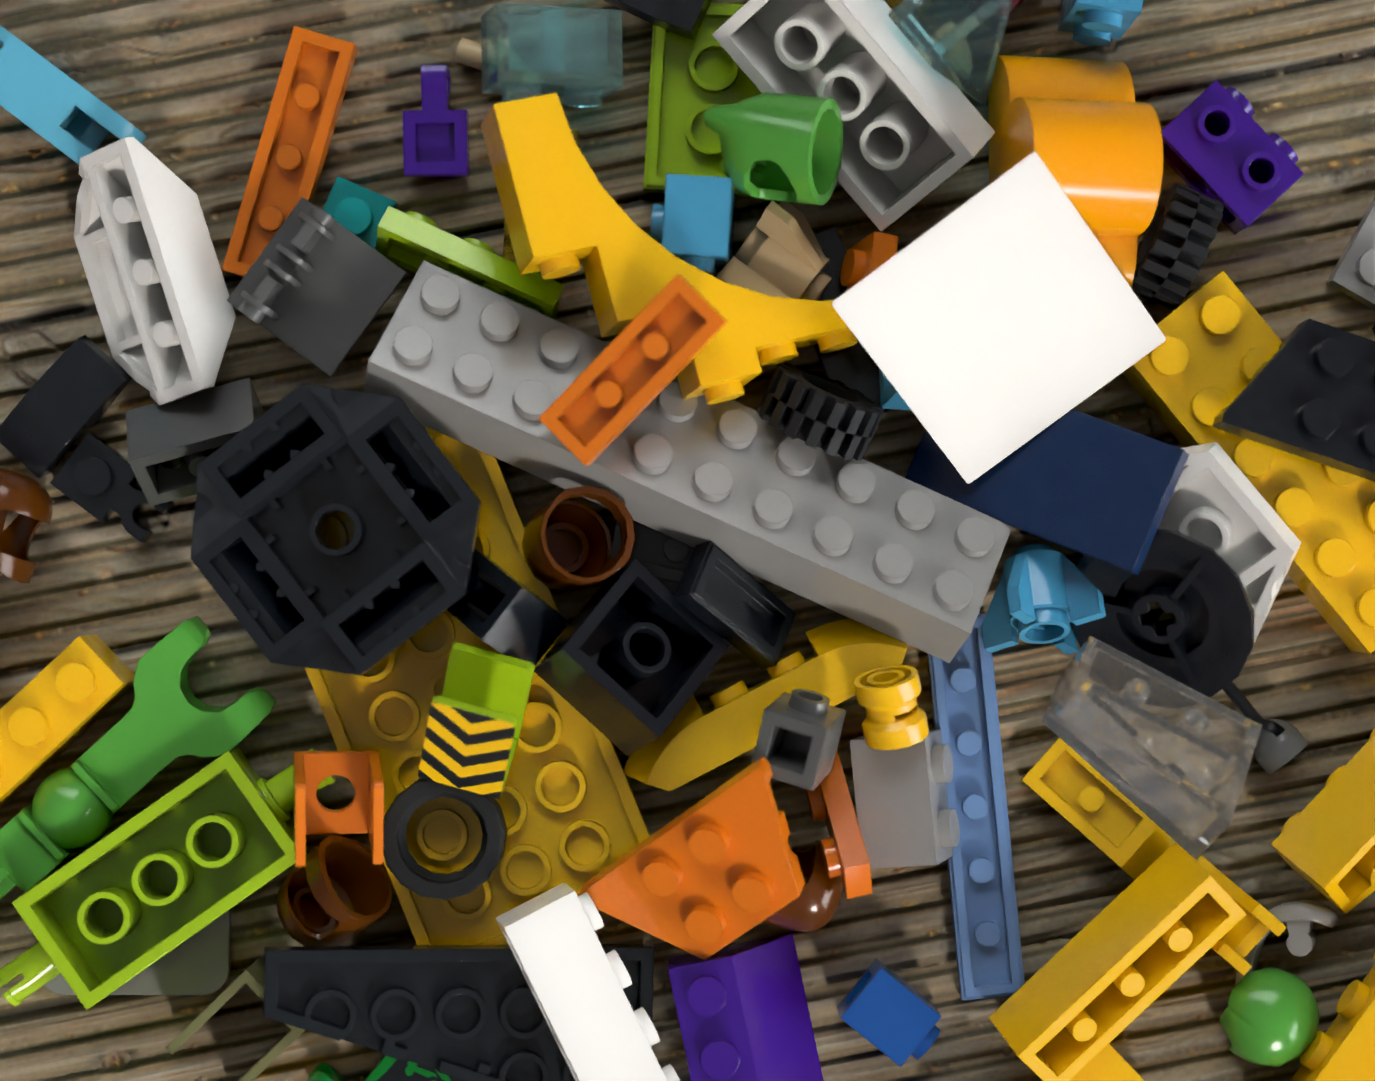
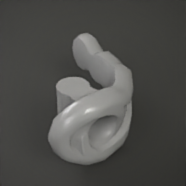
M1301 899L1281 903L1269 910L1281 923L1286 922L1289 933L1286 941L1287 948L1291 954L1298 957L1310 953L1317 944V936L1313 931L1314 922L1333 928L1339 920L1338 914L1334 909L1315 900ZM1270 930L1244 958L1252 965L1248 972L1256 971L1261 949L1267 936L1271 933ZM1236 971L1235 985L1244 977L1238 971Z

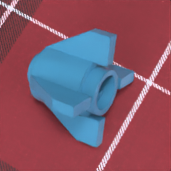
M1045 544L1023 546L1016 550L1014 556L1007 559L1003 564V574L982 623L984 649L992 653L1018 645V630L1019 638L1026 643L1046 644L1053 642V645L1066 655L1079 652L1077 639L1070 622L1078 626L1106 617L1103 593L1061 552L1052 550L1050 546Z

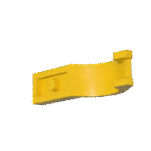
M1065 733L1058 738L1022 779L1028 787L1134 880L1173 843L1177 842L1247 914L1211 947L1243 976L1252 967L1244 958L1270 930L1279 937L1287 928L1260 903L1244 892L1195 850L1164 819Z

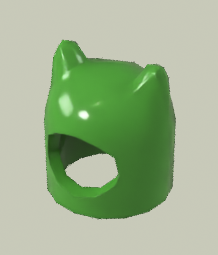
M766 92L744 99L738 104L714 106L703 113L705 125L720 136L723 173L727 177L732 178V183L739 192L763 200L824 205L831 198L837 184L843 152V123L841 111L835 99Z

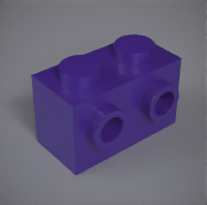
M1216 80L1161 131L1163 159L1191 189L1224 204L1221 221L1235 235L1256 220L1298 181L1304 173L1296 166L1295 163L1298 161V156L1289 143L1276 133H1271L1268 136L1253 120L1252 116L1255 114V111L1246 97L1234 87L1228 86L1225 89Z

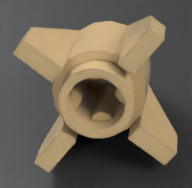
M773 200L764 210L756 228L745 240L736 256L729 261L716 277L723 282L770 296L818 300L832 281V278L824 272L830 259L824 255L805 215L789 202L781 201L778 205Z

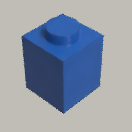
M877 958L837 1006L839 1016L844 1022L900 1067L910 1055L916 1060L921 1058L929 1050L940 1033V1029L935 1025L941 1018L936 1006Z

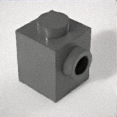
M794 689L791 693L784 692L764 710L752 763L764 756L770 763L773 772L772 779L813 791L832 771L847 710L830 706V699L815 691Z

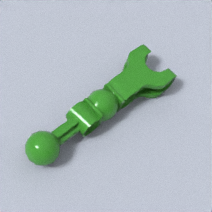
M198 616L182 622L138 661L133 681L135 699L132 709L71 765V768L59 769L45 777L35 790L32 803L22 809L0 829V900L16 885L25 894L70 855L75 848L88 846L100 839L111 825L113 813L126 804L174 759L185 755L202 758L223 755L241 742L274 709L277 700L266 689L260 687L251 689L243 697L228 706H209L195 697L188 684V666L199 650L208 643L210 637L208 626Z

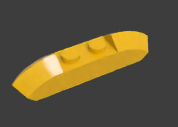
M851 618L837 620L805 632L812 646L814 655L804 659L800 650H797L780 658L777 666L766 668L770 678L749 689L743 679L726 686L709 696L714 707L704 712L694 695H692L660 738L629 756L623 770L624 774L645 784L666 791H672L755 748L764 710L784 692L791 693L794 689L815 691L827 696L830 699V706H836L856 695L853 682L860 674L882 666L902 665L908 644Z

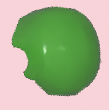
M1267 967L1246 973L1235 985L1228 999V1007L1221 1015L1219 1021L1229 1037L1231 1045L1228 1049L1232 1053L1254 1064L1279 1067L1300 1059L1316 1038L1319 1010L1312 991L1300 977L1278 968Z

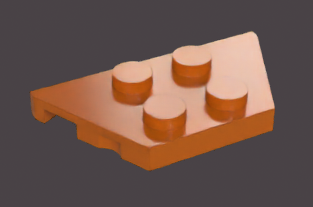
M762 756L583 884L577 896L587 892L598 910L703 960H706L798 898L805 881L797 855L789 847L788 838L790 830L784 810H777L769 783L773 772L768 760Z

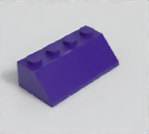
M792 932L728 945L706 960L690 953L668 959V972L691 1081H824Z

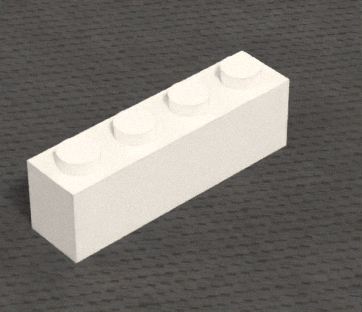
M563 882L495 918L575 1081H680L671 1064L661 1068L651 1046L660 1042L657 1031L643 1007L633 1011L623 991L624 988L632 985L631 978L615 949L605 954L595 931L603 928L604 924L587 892L577 896L576 892Z

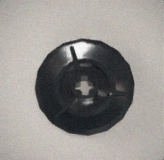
M1158 529L1138 576L1089 556H1082L1077 568L1103 593L1106 617L1078 626L1070 622V625L1083 654L1108 681L1142 699L1181 704L1212 697L1240 675L1254 646V609L1239 575L1213 548L1179 531ZM1156 602H1160L1162 609H1155L1153 605ZM1167 613H1174L1175 616L1173 619H1168Z

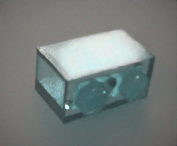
M495 4L481 16L482 93L502 94V102L557 93L558 97H564V105L568 107L589 108L601 106L603 104L602 99L623 87L622 10Z

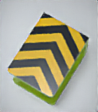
M460 642L453 643L449 654L442 696H434L430 706L417 777L500 800L520 738L535 665L529 661Z

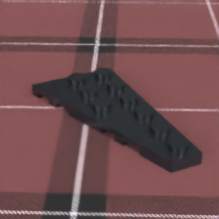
M601 944L605 954L614 949L616 950L631 978L632 985L624 988L623 991L633 1011L643 1007L652 1021L654 947L650 944ZM508 945L264 947L263 1015L266 1018L338 1041L342 1039L380 1051L382 1055L436 1069L439 1073L464 1081H575Z

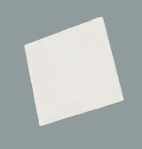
M1032 152L832 302L834 309L968 484L1166 341V337L1036 152Z

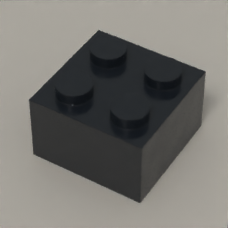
M636 559L602 584L535 666L534 670L538 676L627 756L660 738L730 646L706 623L674 598L675 595Z

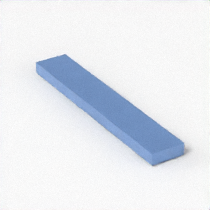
M987 613L978 614L970 636L950 663L926 653L934 730L941 729L942 744L950 746L953 757V778L950 783H946L948 809L954 808L958 815L960 837L958 846L952 847L953 857L947 859L959 992L962 1001L1012 996L1025 983L993 655L984 649L982 623Z

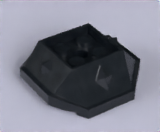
M301 384L197 465L195 490L197 497L190 559L271 663L363 675L468 594L482 502L400 397ZM336 512H345L349 515L355 527L352 541L341 549H334L329 546L323 536V526L326 519Z

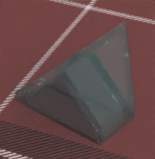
M904 0L895 7L888 16L925 61L983 106L986 105L996 67L997 55L1000 52L1013 0Z

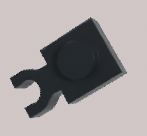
M88 432L50 484L101 522H106L115 511L120 516L125 530L140 542L146 543L153 534V532L142 526L138 521L139 509L143 505L148 504L143 491L135 486L137 478L128 459L98 436ZM169 501L154 505V507L162 514H168L175 504Z

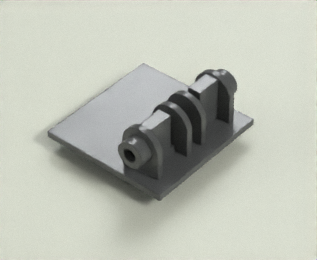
M302 197L227 301L332 377L407 272L343 227L324 210Z

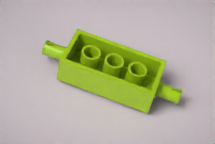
M312 747V748L309 749L308 751H316V750ZM239 748L228 750L13 901V906L38 942L0 968V988L10 983L22 974L24 976L22 981L3 993V997L11 1005L18 1006L29 995L59 974H62L85 1009L88 1010L294 865L293 824L290 821L292 819L290 812L293 810V763L267 781L264 777L260 778ZM335 776L325 778L319 784L317 793L329 784L335 783ZM306 844V855H308L311 850Z

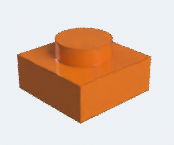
M874 231L853 245L846 252L842 262L840 273L841 285L849 290L896 255L899 236Z

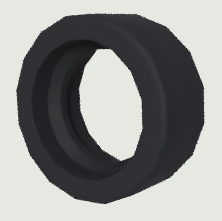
M423 778L418 779L395 797L383 818V854L387 867L401 885L422 897L447 900L470 894L490 878L504 854L507 827L502 808L495 798ZM440 797L457 799L468 805L479 818L483 832L481 849L474 861L464 869L449 874L431 872L419 865L409 852L406 840L408 821L414 811L426 801Z

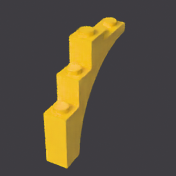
M557 93L496 103L490 108L481 123V128L520 275L541 271L543 279L559 278L577 272L581 269L580 263H582L602 337L620 334L677 274L683 275L729 321L677 375L683 399L704 395L707 404L729 401L745 394L743 386L762 373L761 366H769L791 360L798 356L797 348L818 344L820 353H829L858 343L856 336L832 306L834 300L817 301L776 297L723 282L677 258L636 226L601 186L575 143Z

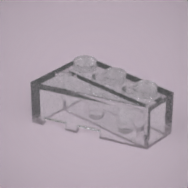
M1092 636L1088 637L1061 673L1042 720L1048 728L1196 860L1231 824L1262 728L1261 724Z

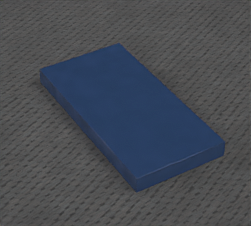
M1072 409L970 484L965 482L925 429L905 478L1014 528L1138 576L1189 454L1184 449Z

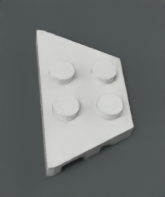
M1217 442L1182 447L1181 449H1184L1189 454V457L1158 529L1179 531L1213 548L1239 575L1254 609L1255 643L1301 542Z

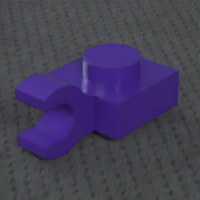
M421 65L422 110L403 111L404 175L406 177L470 176L469 112L467 110H450L451 76L447 65Z

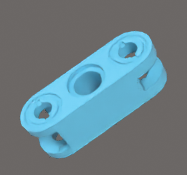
M0 25V45L2 46L0 49V106L77 164H79L81 157L94 152L109 132L119 139L134 137L141 144L148 137Z

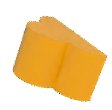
M994 55L988 60L989 125L995 131L989 139V185L1032 152H1036L1132 288L1137 262L1138 236L1148 228L1152 221L1162 183L1163 141L1156 111L1148 103L1135 102L1132 77L1127 65L1122 61Z

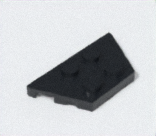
M1307 319L1297 325L1280 344L1279 350L1269 361L1263 363L1247 381L1248 385L1231 404L1218 413L1214 418L1212 427L1375 482V341L1312 319Z

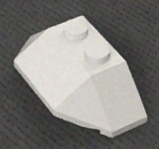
M134 137L122 138L81 157L78 174L82 177V182L76 199L74 240L112 358L137 383L150 391V397L158 405L168 404L213 387L236 315L233 305L227 301L230 296L197 194Z

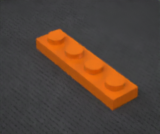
M293 27L222 266V271L243 278L300 199L304 197L310 203H313L358 52V47L355 43L301 27Z

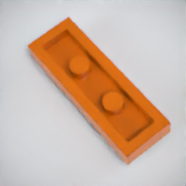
M677 274L538 419L585 466L591 465L729 321L683 275Z

